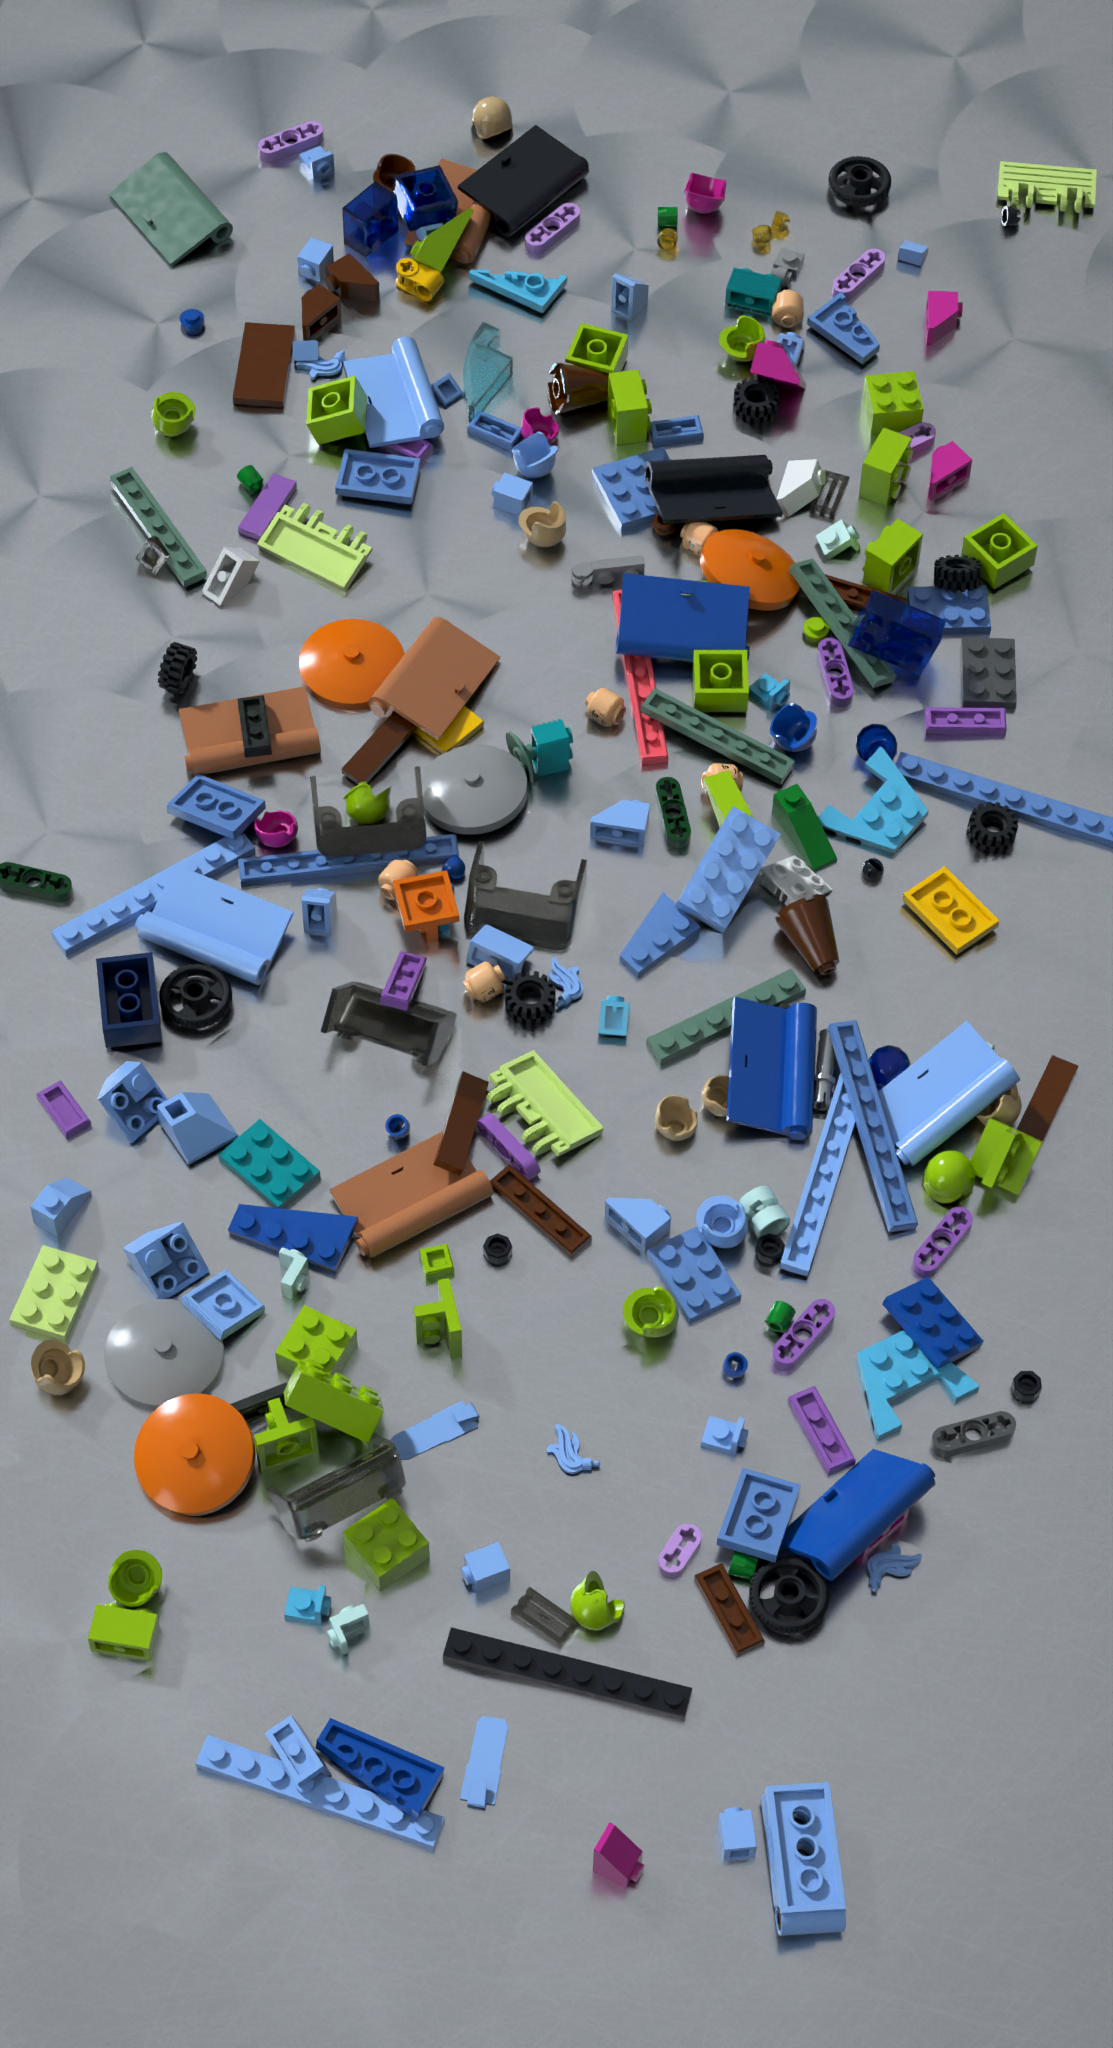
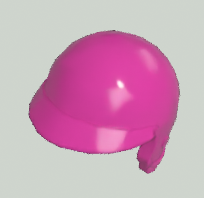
M691 172L684 189L686 203L694 212L699 214L715 212L722 205V202L725 201L726 180Z

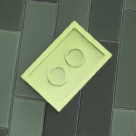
M43 1245L9 1319L10 1325L66 1342L99 1267L98 1261Z

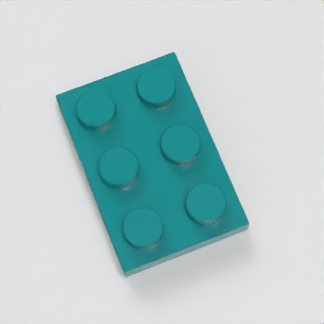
M261 1119L256 1121L218 1154L219 1161L273 1208L284 1209L321 1177L319 1169Z

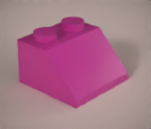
M766 340L765 344L758 342L750 372L757 377L761 376L764 379L768 378L772 381L805 389L806 383L790 354L783 349L784 346L771 340Z

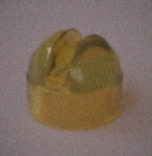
M776 210L771 230L777 232L785 231L788 229V225L784 223H790V219L787 214Z
M760 225L752 230L753 240L757 245L767 246L772 240L770 226Z
M665 228L660 232L657 243L663 250H672L676 247L678 236L673 229Z

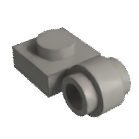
M785 248L780 249L773 264L771 274L782 278L781 288H784V286L789 287L792 277H797L804 262L805 254Z

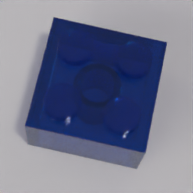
M440 165L394 176L392 197L410 232L443 222V224H446L456 217L458 200Z
M375 181L342 208L344 244L367 257L373 251L378 250L386 240L395 236L399 230L397 195Z

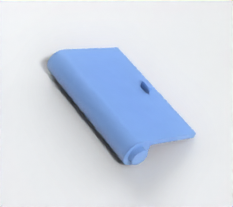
M412 337L397 339L393 343L392 354L343 361L347 377L356 376L367 395L365 434L370 448L434 438L443 432L445 426L417 343Z
M174 864L153 912L147 911L144 915L141 914L135 923V930H137V935L140 938L259 985L267 974L294 912Z
M965 1021L878 1091L892 1139L897 1149L896 1154L904 1165L908 1163L912 1166L916 1165L1021 1080L1013 1067L994 1052L968 1021Z

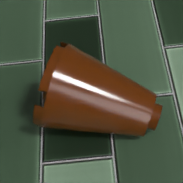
M564 363L552 364L549 375L553 374L552 382H548L547 388L550 406L552 409H557L556 414H564L608 401L609 373Z
M816 894L813 895V901L806 902L805 898L789 904L778 912L780 917H775V920L813 972L827 975L837 969L836 965L840 960L829 902L825 895Z

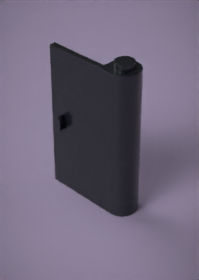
M535 125L461 182L457 189L492 213L496 230L502 236L510 237L586 177L589 173V164L584 157L579 156Z
M766 455L647 461L645 464V482L664 524L776 518L783 515L768 483V477L772 474L773 466L771 460Z

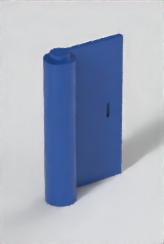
M624 573L615 653L693 662L694 650H747V659L749 660L750 647L745 645L750 587Z
M739 997L733 998L727 1103L728 1122L787 1135L793 1140H804L812 1134L817 1034L816 1006L810 1003H796L788 1009Z
M872 1449L787 1527L781 1548L810 1558L817 1571L826 1579L833 1581L935 1486V1473L925 1463L919 1464Z

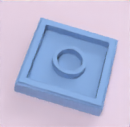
M227 1269L182 1296L181 1301L220 1341L263 1314L266 1307Z

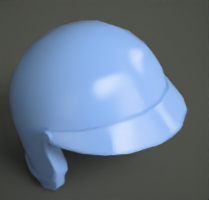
M537 432L517 444L511 452L513 453L514 464L517 470L523 476L537 479L549 474L553 469L558 447L550 446L547 437L542 432Z
M723 1195L712 1196L703 1201L697 1210L696 1223L699 1232L713 1246L728 1249L737 1246L745 1238L748 1230V1220L744 1207L736 1200Z

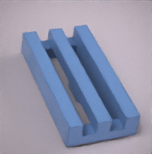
M480 410L467 427L468 434L509 451H512L514 445L518 444L519 438L523 437L521 427Z
M699 415L651 422L650 432L654 447L704 440Z

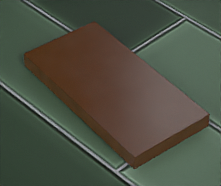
M245 322L233 392V404L270 407L284 406L295 326Z

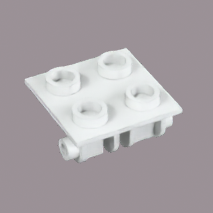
M795 855L760 869L763 873L760 877L762 885L773 893L775 897H779L780 902H785L786 906L802 898H805L807 902L814 899L813 895H824L833 890L820 876L816 875L806 866L803 860Z

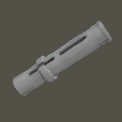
M823 1029L819 1033L820 1040L814 1082L813 1108L817 1109L818 1103H820V1111L830 1108L831 1089L835 1085V1078L833 1077L835 1052L828 1029Z

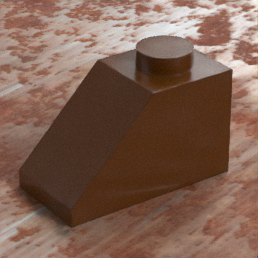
M350 253L326 266L325 283L329 290L334 291L340 298L371 302L380 300L379 282Z
M320 284L305 292L301 297L303 341L312 340L341 316L340 298Z

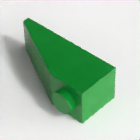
M795 784L775 793L773 796L772 814L812 871L815 872L837 862L835 852L818 816L799 785Z

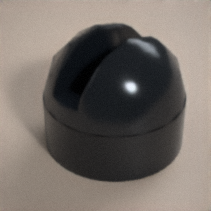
M1004 206L1002 211L1003 226H1015L1020 222L1021 218L1017 217V215H1020L1021 212L1018 208Z
M870 858L865 861L861 871L863 879L871 883L882 879L884 873L882 862L876 858Z

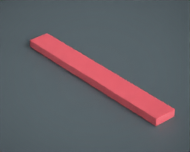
M622 590L612 592L618 627ZM623 655L641 765L668 763L669 757L663 723L640 712L641 705L651 691L656 688L651 658Z

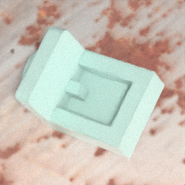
M842 519L816 535L821 549L828 559H831L849 546H852L856 551L861 549L857 541L860 538L859 533L853 525L848 526Z
M281 1248L279 1251L280 1265L288 1268L281 1280L282 1296L293 1300L298 1291H303L308 1281V1258L297 1250Z
M365 1605L345 1607L338 1615L330 1617V1630L327 1631V1635L333 1648L339 1647L342 1656L348 1654L345 1636L370 1626L369 1614Z

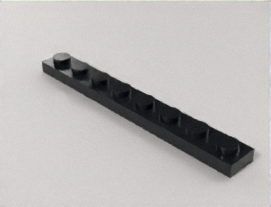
M452 1627L443 1652L444 1661L685 1721L692 1695L691 1687Z

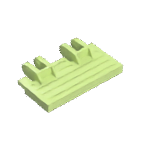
M1000 161L997 200L1008 201V196H1012L1011 206L1017 207L1019 197L1026 198V208H1032L1033 198L1036 199V203L1056 205L1057 201H1060V211H1066L1069 201L1075 202V212L1081 213L1082 203H1084L1086 208H1095L1097 170Z
M303 503L293 518L291 517L295 510L284 505L282 510L277 512L257 543L258 548L346 592L373 550L372 547L365 544L367 533L360 531L351 545L347 546L346 544L354 532L353 526L346 525L337 539L334 540L338 530L322 523L323 511L316 510L308 523L304 525L303 523L310 512V505Z
M534 1050L501 1065L499 1070L489 1074L488 1079L497 1087L489 1091L486 1099L493 1104L510 1096L497 1108L501 1116L517 1110L529 1125L541 1121L529 1127L521 1135L525 1143L543 1135L545 1136L542 1140L540 1139V1141L535 1143L532 1149L536 1155L552 1149L557 1156H560L602 1135L604 1127Z

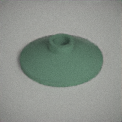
M506 733V742L510 754L521 763L527 776V782L533 781L534 770L532 760L536 759L531 744L524 745L514 733Z

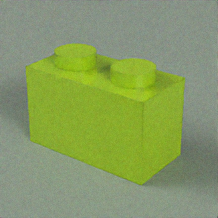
M115 1603L96 1604L88 1635L90 1650L151 1661L160 1627L158 1615L145 1608L130 1610L124 1609L121 1605Z

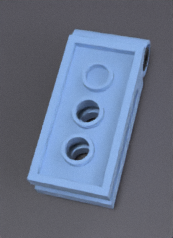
M830 1782L766 1786L765 1794L761 1796L773 1903L774 1908H776V1927L779 1936L844 1932L846 1927V1903ZM793 1818H800L805 1825L796 1823ZM797 1849L805 1850L809 1856H802Z

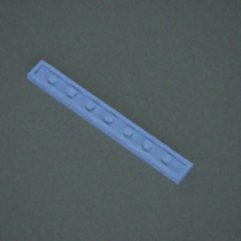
M456 834L242 858L238 859L241 887L382 871L393 860L405 859L416 867L443 864L454 855L459 857Z
M857 1020L830 1023L828 1026L829 1035L888 1232L916 1229L918 1221L896 1154L895 1145Z

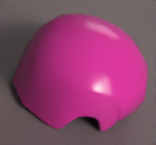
M540 408L527 409L523 413L521 420L522 436L526 439L537 432H542L547 437L550 445L559 435V425L553 420L551 414L543 416Z
M278 810L271 813L266 811L260 821L258 819L254 821L258 838L264 845L273 848L287 845L298 832L296 818L287 811Z

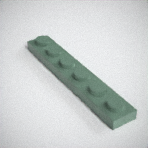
M133 467L110 476V484L181 584L186 587L206 578L207 570Z
M812 558L792 564L789 572L872 688L894 682L897 674L815 560Z
M656 688L651 691L641 705V713L780 785L794 766L795 760Z
M791 968L648 1037L646 1044L659 1064L662 1065L730 1032L732 1028L734 997L779 1007L782 1002L788 1004L804 996L806 988Z

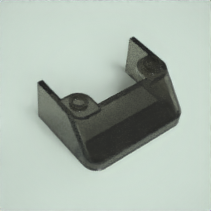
M420 766L414 767L416 798L405 799L398 804L396 809L397 822L342 827V817L336 808L332 806H318L316 776H310L316 845L319 853L327 858L420 849L425 844L427 837Z
M478 841L469 875L464 911L465 930L471 935H476L485 925H490L531 946L553 950L568 948L573 941L586 888L587 860L581 859L576 881L560 880L552 886L550 896L497 887V873L493 868L484 865V842Z
M353 981L332 988L320 1032L326 1034L336 1031V1036L351 1040L353 1036L362 1035L411 1051V1055L415 1056V1061L424 1066H429L439 1060L454 1027L457 1017L456 1013L415 999L411 1000L407 1011L380 1004V998L384 989Z
M373 1432L370 1441L374 1450L289 1495L284 1494L273 1486L268 1487L267 1491L286 1532L298 1540L305 1539L306 1542H311L322 1536L323 1530L385 1497L386 1499H391L400 1495L403 1492L402 1488L406 1485L401 1457L395 1443Z

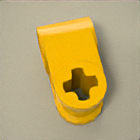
M403 258L396 264V271L398 273L396 286L400 290L406 291L423 301H431L444 283V277L439 271L422 265L413 259Z

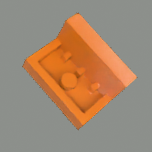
M447 870L393 881V889L405 932L419 930L420 933H425L427 943L438 941L439 925L460 922Z

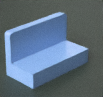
M485 925L470 940L466 962L474 966L484 961L491 963L493 967L499 965L506 978L505 981L509 982L511 978L515 980L516 974H521L523 962L532 954L534 947L490 925Z
M292 1715L265 1732V1735L299 1787L320 1773L327 1777L331 1775V1772L303 1728Z

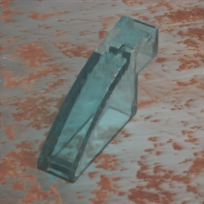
M482 322L475 332L464 360V406L470 423L479 410L483 412L513 375V358L497 351L500 348V329L485 322Z

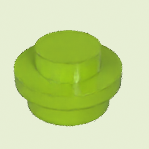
M812 617L805 621L803 633L809 641L820 642L828 636L830 627L823 618Z

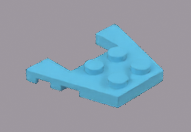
M879 747L865 763V769L885 782L852 820L830 804L818 816V819L823 829L836 832V835L845 838L848 836L860 840L863 844L895 854L928 816V809L885 750Z
M905 1330L863 1349L857 1354L861 1378L869 1402L870 1416L873 1419L875 1437L878 1441L902 1429V1423L889 1405V1402L936 1379H940L955 1403L977 1393L979 1390V1385L952 1362L937 1369Z

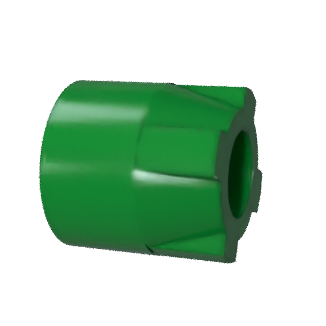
M658 207V227H677L678 207Z
M247 465L238 472L237 479L249 494H253L264 487V479L253 465Z
M775 1301L765 1323H767L771 1331L785 1333L796 1311L786 1302Z
M735 1551L728 1574L752 1581L758 1557Z

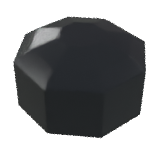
M497 1233L487 1237L483 1245V1253L487 1261L498 1265L509 1260L512 1253V1244L507 1236Z
M768 1233L759 1237L755 1253L761 1262L774 1264L782 1259L785 1244L780 1236Z
M1020 1371L1013 1378V1395L1021 1401H1034L1041 1393V1378L1033 1371Z

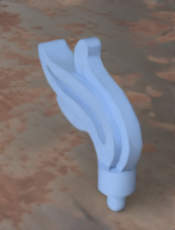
M341 350L340 353H336L331 360H325L319 356L318 360L297 361L296 369L310 371L311 379H316L317 376L338 374L342 369L345 351Z
M554 957L548 977L554 985L564 990V993L558 997L559 1001L556 1003L557 1007H561L562 1005L566 1006L572 1000L580 998L583 994V985L577 976L579 967L572 966L567 970Z
M560 1424L555 1425V1431L559 1435V1445L551 1444L548 1446L547 1454H554L562 1470L569 1474H576L582 1470H592V1467L600 1466V1461H592L591 1458H581L578 1455L579 1439L575 1432H572L573 1438L570 1440L567 1429Z
M893 1544L892 1550L872 1556L867 1563V1570L870 1574L869 1584L872 1585V1591H878V1586L882 1583V1576L886 1573L895 1576L910 1575L912 1569L921 1562L922 1555H900L901 1548L897 1544Z

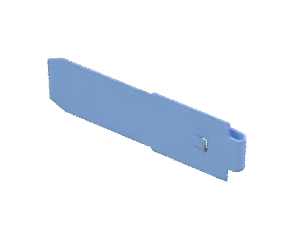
M462 1400L432 1415L431 1418L394 1435L389 1442L399 1460H408L445 1441L453 1440L477 1428L478 1425L475 1421L480 1416L472 1403L466 1405Z
M482 1716L477 1722L470 1760L466 1767L460 1799L468 1800V1806L486 1808L487 1804H495L501 1774L500 1766L508 1730L506 1720Z

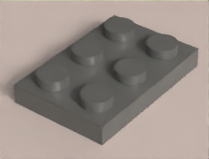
M962 637V707L1016 709L1015 639Z

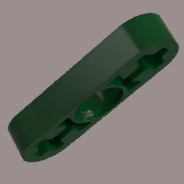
M663 777L656 783L655 792L667 843L673 848L681 849L686 847L691 839V828L679 782L672 777ZM665 788H669L672 792L671 799H668ZM675 808L681 814L676 817H670L666 814V811ZM675 826H679V832L682 837H677L675 834Z
M12 862L0 864V888L3 890L54 902H65L73 895L72 882L66 875ZM8 873L12 874V876H8L7 879H3V876L6 877ZM31 878H39L41 880V883L35 887H30L26 884ZM60 885H63V886L65 887V888H61L60 891H56V890H55V889H59Z

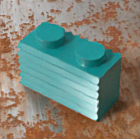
M734 267L726 287L725 303L732 306H740L741 308L754 309L755 311H764L771 315L776 294L781 292L782 278H778L773 274L756 273L748 268L739 269Z
M561 719L531 727V746L536 754V759L532 760L538 777L568 770L569 760L573 759L570 744L573 743L572 732L569 727L565 728Z

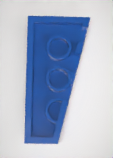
M239 1204L228 1232L278 1252L281 1248L297 1250L308 1258V1263L337 1272L359 1220L356 1216Z
M332 1718L329 1719L316 1741L317 1750L416 1821H418L444 1774L445 1767Z

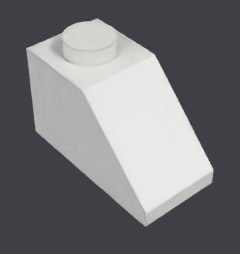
M817 459L788 461L777 496V501L784 517L791 516L819 496L822 485L825 484L826 475Z
M224 547L201 593L218 605H225L249 583L260 561L242 548Z

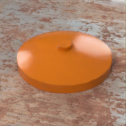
M737 529L722 530L711 535L701 550L700 566L709 582L750 587L748 608L767 611L784 608L794 600L800 589L799 584L789 572L792 564L795 563L794 560L779 545L759 534Z
M344 619L331 622L316 630L305 641L299 656L301 681L306 690L315 699L327 706L343 710L369 708V699L403 657V647L392 632L377 623L362 619Z
M197 1393L178 1396L159 1406L143 1424L134 1450L136 1474L145 1492L163 1508L187 1516L209 1514L231 1503L247 1485L255 1464V1441L245 1418L225 1400L212 1395Z

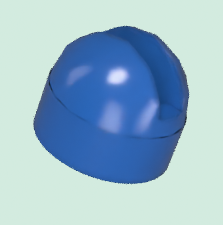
M454 855L443 865L441 871L447 870L449 878L459 879L465 873V864L457 855Z
M394 1114L386 1121V1131L393 1138H404L410 1132V1123L403 1115ZM405 1123V1126H404L398 1133H395V1132H397V1131L403 1126V1124Z
M730 1353L723 1361V1372L730 1378L736 1379L741 1377L748 1368L747 1359L740 1353ZM732 1361L737 1362L734 1371L730 1369Z

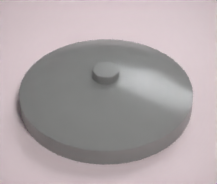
M473 744L451 749L435 758L422 774L419 783V795L425 814L437 826L458 834H482L506 825L519 814L527 800L528 783L524 768L512 754L494 746Z
M157 1299L142 1303L126 1312L114 1324L107 1337L104 1360L108 1378L115 1390L124 1399L138 1407L155 1411L165 1402L178 1396L194 1393L207 1394L215 1385L222 1372L224 1364L223 1340L220 1341L181 1303L182 1300Z

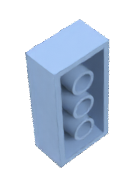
M732 806L675 906L723 934L781 834Z

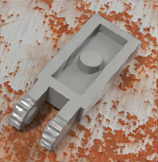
M639 555L575 564L572 568V586L581 589L588 588L592 583L609 584L613 581L623 580L624 573L644 575V557Z

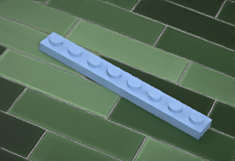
M242 832L235 840L224 837L176 863V865L212 878L236 865L238 859L248 858L256 854L254 845ZM174 865L52 930V938L65 956H68L138 918L141 914L144 915L147 911L153 910Z
M841 1073L779 1267L780 1269L808 1276L855 1125V1118Z
M207 1735L195 1763L198 1769L433 1851L445 1822V1817L423 1810L418 1821H416L383 1796L322 1774H318L299 1787L283 1761Z

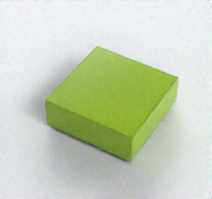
M448 1243L419 1249L426 1279L454 1274V1265Z

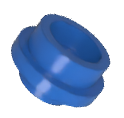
M197 309L185 310L179 317L180 325L185 331L191 333L199 331L205 321L203 313Z

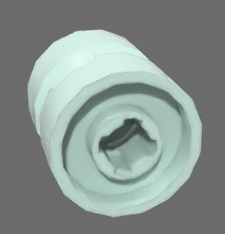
M765 1185L754 1188L746 1193L738 1202L744 1207L747 1220L750 1221V1227L758 1239L768 1233L778 1236L790 1224L789 1217L783 1207L778 1205V1200L769 1186Z

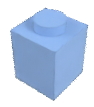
M311 237L297 256L298 274L321 282L326 274V266L334 262L333 245Z
M504 473L500 481H496L492 488L491 495L494 496V508L519 516L524 509L528 508L533 499V482Z
M499 1542L464 1555L465 1566L461 1567L462 1575L467 1585L472 1584L475 1593L510 1581V1567Z
M740 1807L726 1809L724 1813H719L718 1829L723 1861L755 1857L757 1844L751 1809L743 1810Z

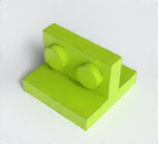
M989 1118L970 1162L975 1175L983 1178L982 1184L990 1188L999 1186L1016 1195H1020L1044 1142L998 1120Z
M450 1278L438 1280L439 1302L413 1306L416 1343L434 1344L441 1339H446L450 1358L462 1357V1329Z
M280 1398L268 1401L269 1413L265 1414L268 1425L266 1427L267 1431L254 1435L257 1461L261 1471L318 1453L317 1431L313 1418L307 1417L289 1423Z

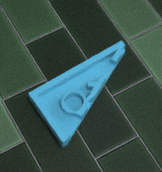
M471 269L469 271V280L541 313L547 309L567 284V276L560 275L559 279L543 278V273L528 274L525 272L505 271V275L489 274V270Z

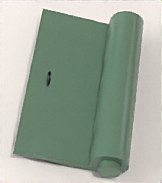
M167 152L154 155L152 159L109 192L112 199L172 267L209 237L214 242L220 243L225 241L233 231L232 224Z

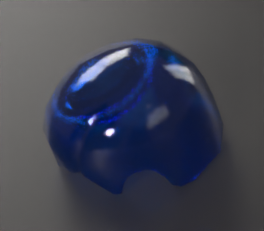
M870 724L862 728L856 737L857 753L864 763L869 760L879 747L885 750L892 761L897 755L898 743L896 737L883 724Z
M892 1045L876 1049L869 1058L875 1083L884 1087L911 1066L908 1055L900 1047Z

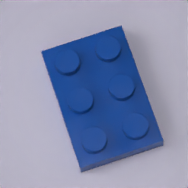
M929 1277L887 1296L882 1303L937 1369L979 1349L984 1342Z

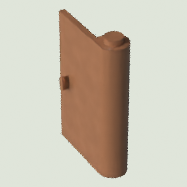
M441 158L404 239L405 244L414 246L416 241H419L416 234L417 229L442 222L444 225L471 208L474 212L449 259L466 264L474 261L494 215L457 188L461 182L477 170Z
M434 617L368 701L369 707L374 715L384 718L389 717L395 711L436 740H439L501 657L444 618Z
M305 686L254 695H264L272 750L271 755L245 758L237 699L179 709L188 755L184 756L186 771H192L193 776L197 774L204 775L321 753L317 728L314 727Z
M443 1131L329 1189V1193L343 1215L358 1217L359 1221L354 1234L357 1237V1247L363 1256L368 1255L370 1258H373L494 1195L488 1177L482 1170L476 1171L468 1156L460 1176L433 1165Z

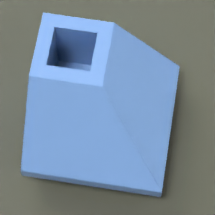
M126 1061L106 1078L97 1098L129 1143H133L159 1120L157 1105L168 1100L141 1062Z
M181 1092L157 1105L159 1123L188 1165L238 1138V1134L209 1093Z
M183 1222L147 1232L123 1247L135 1272L156 1299H168L210 1272Z

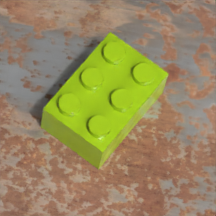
M299 1360L283 1392L285 1405L368 1443L384 1412L381 1397L377 1396L378 1392L366 1385H362L359 1388L350 1384L351 1379L343 1374L335 1372L333 1376L324 1372V1367L317 1362L308 1360L305 1363Z

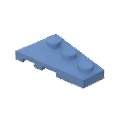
M841 291L810 315L807 325L855 360L864 364L879 352L880 344L866 324L860 322L857 312L845 301L846 297Z
M664 892L620 954L619 961L637 978L644 975L700 933V926L683 910L675 906L676 903Z

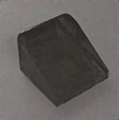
M154 535L146 541L135 559L156 575L170 554L160 539Z

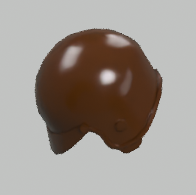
M386 154L382 156L373 174V181L384 195L391 198L403 197L412 190L414 185L415 165L404 156Z

